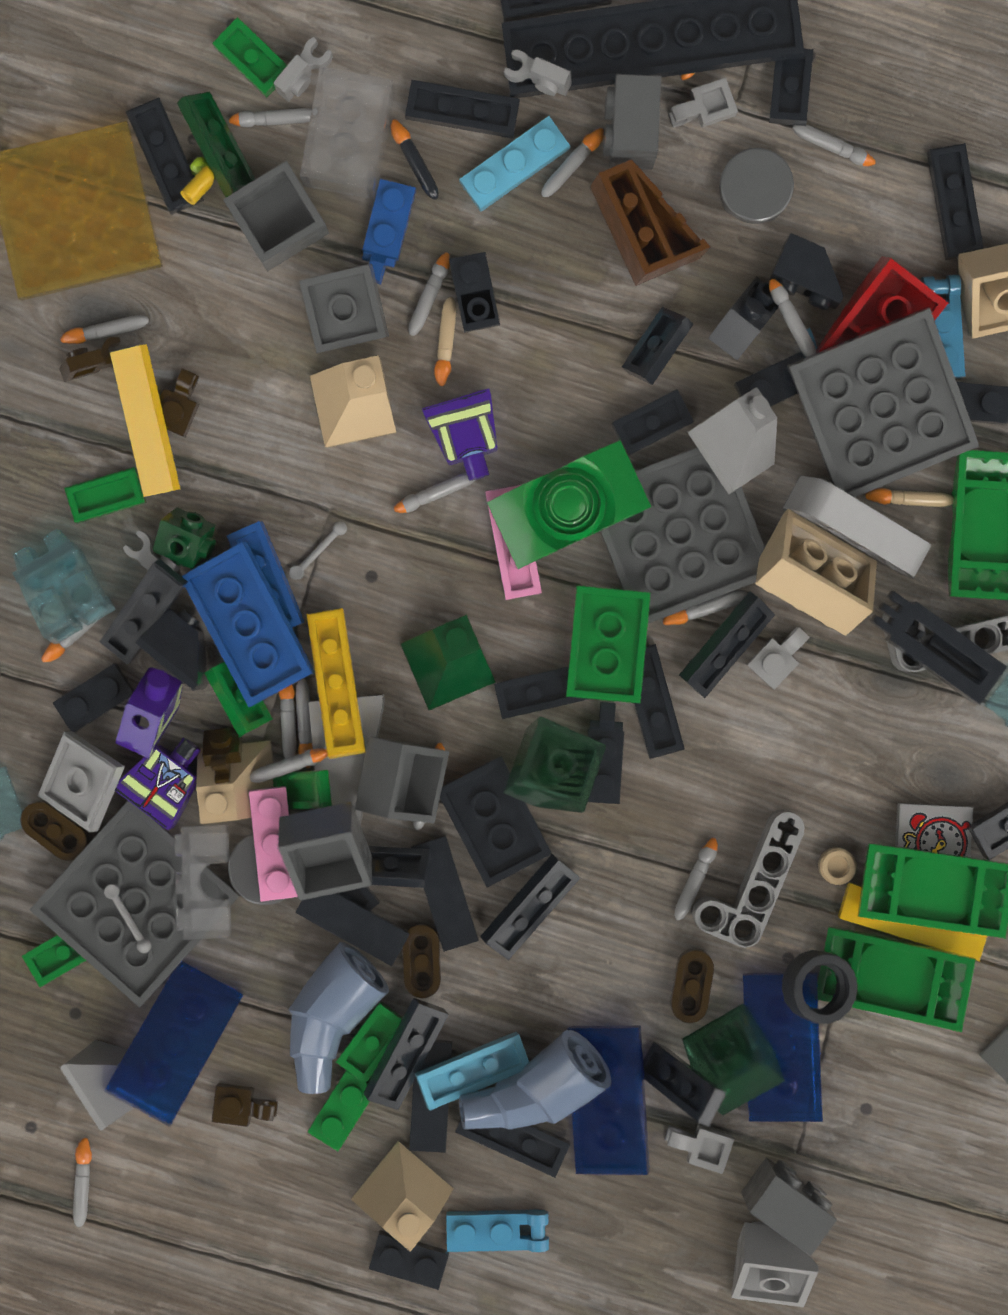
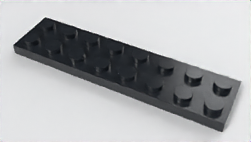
M652 0L501 23L507 68L513 71L521 69L523 64L512 59L513 50H521L534 60L538 57L570 71L572 84L568 91L614 85L616 74L661 76L662 78L804 57L798 0ZM531 78L521 82L509 81L510 96L512 98L545 94L535 87V83L532 82Z

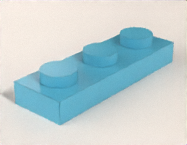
M548 116L460 178V184L480 212H482L568 151L570 145L550 116Z
M513 1032L415 1073L427 1108L433 1110L459 1099L460 1095L478 1091L521 1072L529 1060L520 1035L517 1032Z

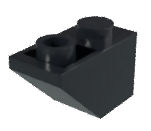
M790 233L768 280L775 279L779 281L787 290L788 295L794 296L795 293L809 298L808 303L822 310H828L829 307L836 309L844 296L825 247Z
M486 252L449 259L464 333L500 326Z
M756 276L709 336L712 342L736 360L741 357L778 309L779 305L771 297L769 283L763 282Z

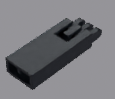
M891 590L887 597L890 601L897 604L898 607L894 610L882 602L878 609L889 617L887 622L873 614L869 621L888 634L885 638L887 642L973 704L981 705L1005 672L1007 666L917 601L910 603L901 595ZM915 620L935 633L926 646L917 641L921 639L925 632L912 625Z

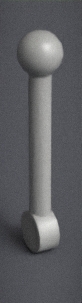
M337 521L333 525V531L299 566L291 567L289 571L291 578L295 580L303 578L304 570L338 535L346 533L347 525L343 521Z
M114 884L108 885L104 890L105 896L113 900L137 941V950L141 953H147L151 949V942L143 938L120 899L119 887Z

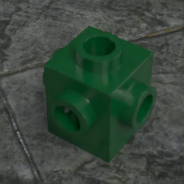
M176 507L161 519L153 552L171 559L178 566L192 569L203 559L207 560L211 556L216 544V540L212 538L216 524L205 520L202 515L196 512H187Z

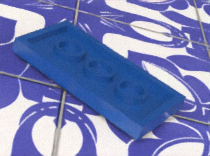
M247 542L239 543L182 575L188 581L185 588L248 707L258 704L315 673Z

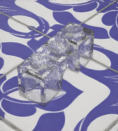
M229 825L181 827V834H175V856H182V871H176V893L183 894V909H177L176 913L177 931H183L184 940L229 938L232 935L231 898H212L204 892L201 886V875L208 865L230 862Z

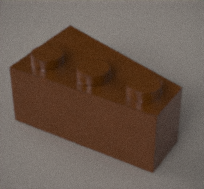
M632 159L598 173L590 188L635 286L700 259L711 247L704 239L701 240L686 224L687 220L680 212L677 214L663 199V193Z

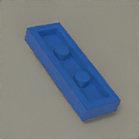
M258 521L226 535L231 548L241 542H247L291 627L293 628L305 623L264 522Z

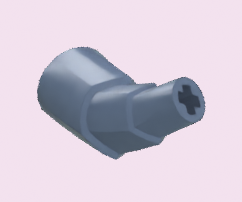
M339 942L324 959L288 1009L292 1014L290 1056L294 1058L298 1090L303 1093L318 1094L326 1092L331 1088L332 1060L337 1056L342 1035L349 1034L389 992L386 981L374 965L358 950L345 942Z
M565 1030L528 1062L521 1072L497 1082L495 1087L460 1095L459 1108L463 1129L500 1127L514 1129L543 1122L555 1124L610 1087L611 1075L599 1052L586 1038L575 1031Z

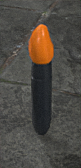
M397 119L392 120L391 134L393 139L400 145L406 160L426 195L433 200H437L439 197L438 187L418 149L411 140L409 131Z

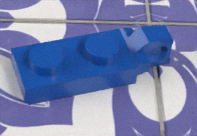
M380 179L362 249V260L368 261L369 264L373 265L376 282L379 285L382 284L386 266L394 268L396 261H399L416 194L415 187Z

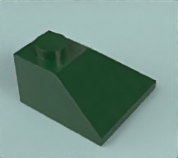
M467 615L400 644L429 711L496 683Z

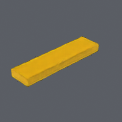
M147 344L110 352L143 497L180 490Z
M340 608L307 614L328 758L333 759L366 753L344 610Z
M848 882L838 918L927 946L976 958V961L980 962L987 936L858 917L862 886Z

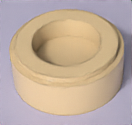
M833 847L824 851L820 856L818 870L820 875L829 883L842 885L854 877L856 861L847 850Z

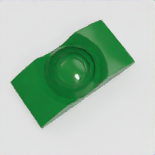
M621 440L582 456L559 469L531 480L487 502L517 569L523 568L651 508V504Z
M969 450L957 455L952 489V496L954 498L952 504V533L948 551L949 597L1008 600V453Z
M868 843L857 916L1006 939L1008 926V863L936 853L908 847Z
M828 927L824 951L835 954L847 961L855 972L858 986L856 1000L852 1008L962 1032L976 958L934 947L892 940L874 934ZM821 965L815 999L826 1002L832 1000L837 984L835 973L828 966Z

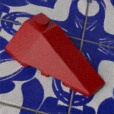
M882 256L859 285L816 349V353L926 307L930 308L935 321L948 302L892 258Z

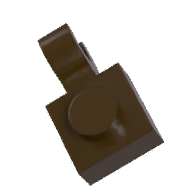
M108 338L100 349L90 352L86 347L69 352L59 368L64 382L98 373L100 369L113 368L109 348L118 346L121 342L120 338Z
M182 368L174 393L163 389L160 403L166 429L186 438L200 405L190 400L200 376Z
M234 727L207 730L203 733L202 757L205 767L211 766V769L215 770V784L230 782L231 764L242 762V736H238Z
M218 1083L215 1088L212 1122L248 1127L251 1116L259 1120L273 1121L274 1117L277 1116L278 1101L254 1099V1087Z

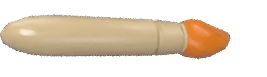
M453 297L446 299L441 315L438 361L434 367L435 379L440 386L445 385L452 368L450 360L456 321V303Z
M876 488L865 495L866 499L882 505L891 503L911 506L946 507L952 505L954 501L953 496L946 493L905 490L891 491L886 488Z

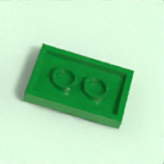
M576 586L566 697L629 703L641 702L651 593Z

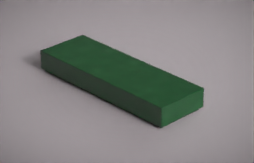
M211 92L183 96L177 102V105L225 197L230 196L256 180Z

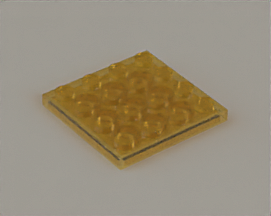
M127 121L0 151V226L18 299L23 301L163 267L130 126Z

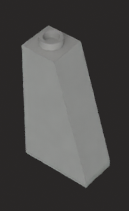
M384 694L357 697L365 749H367L369 736L378 738L385 704ZM310 701L308 703L313 749L324 748L327 750L320 701ZM365 753L329 759L327 755L324 760L314 765L315 770H328L332 806L352 802L355 808ZM355 810L361 825L363 812Z

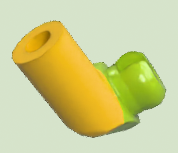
M197 157L192 162L190 169L195 177L180 192L182 197L192 205H195L212 187L215 179L204 157Z

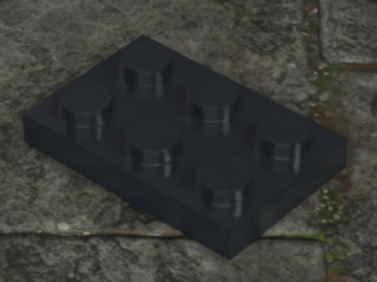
M502 756L442 786L440 799L487 888L552 854Z

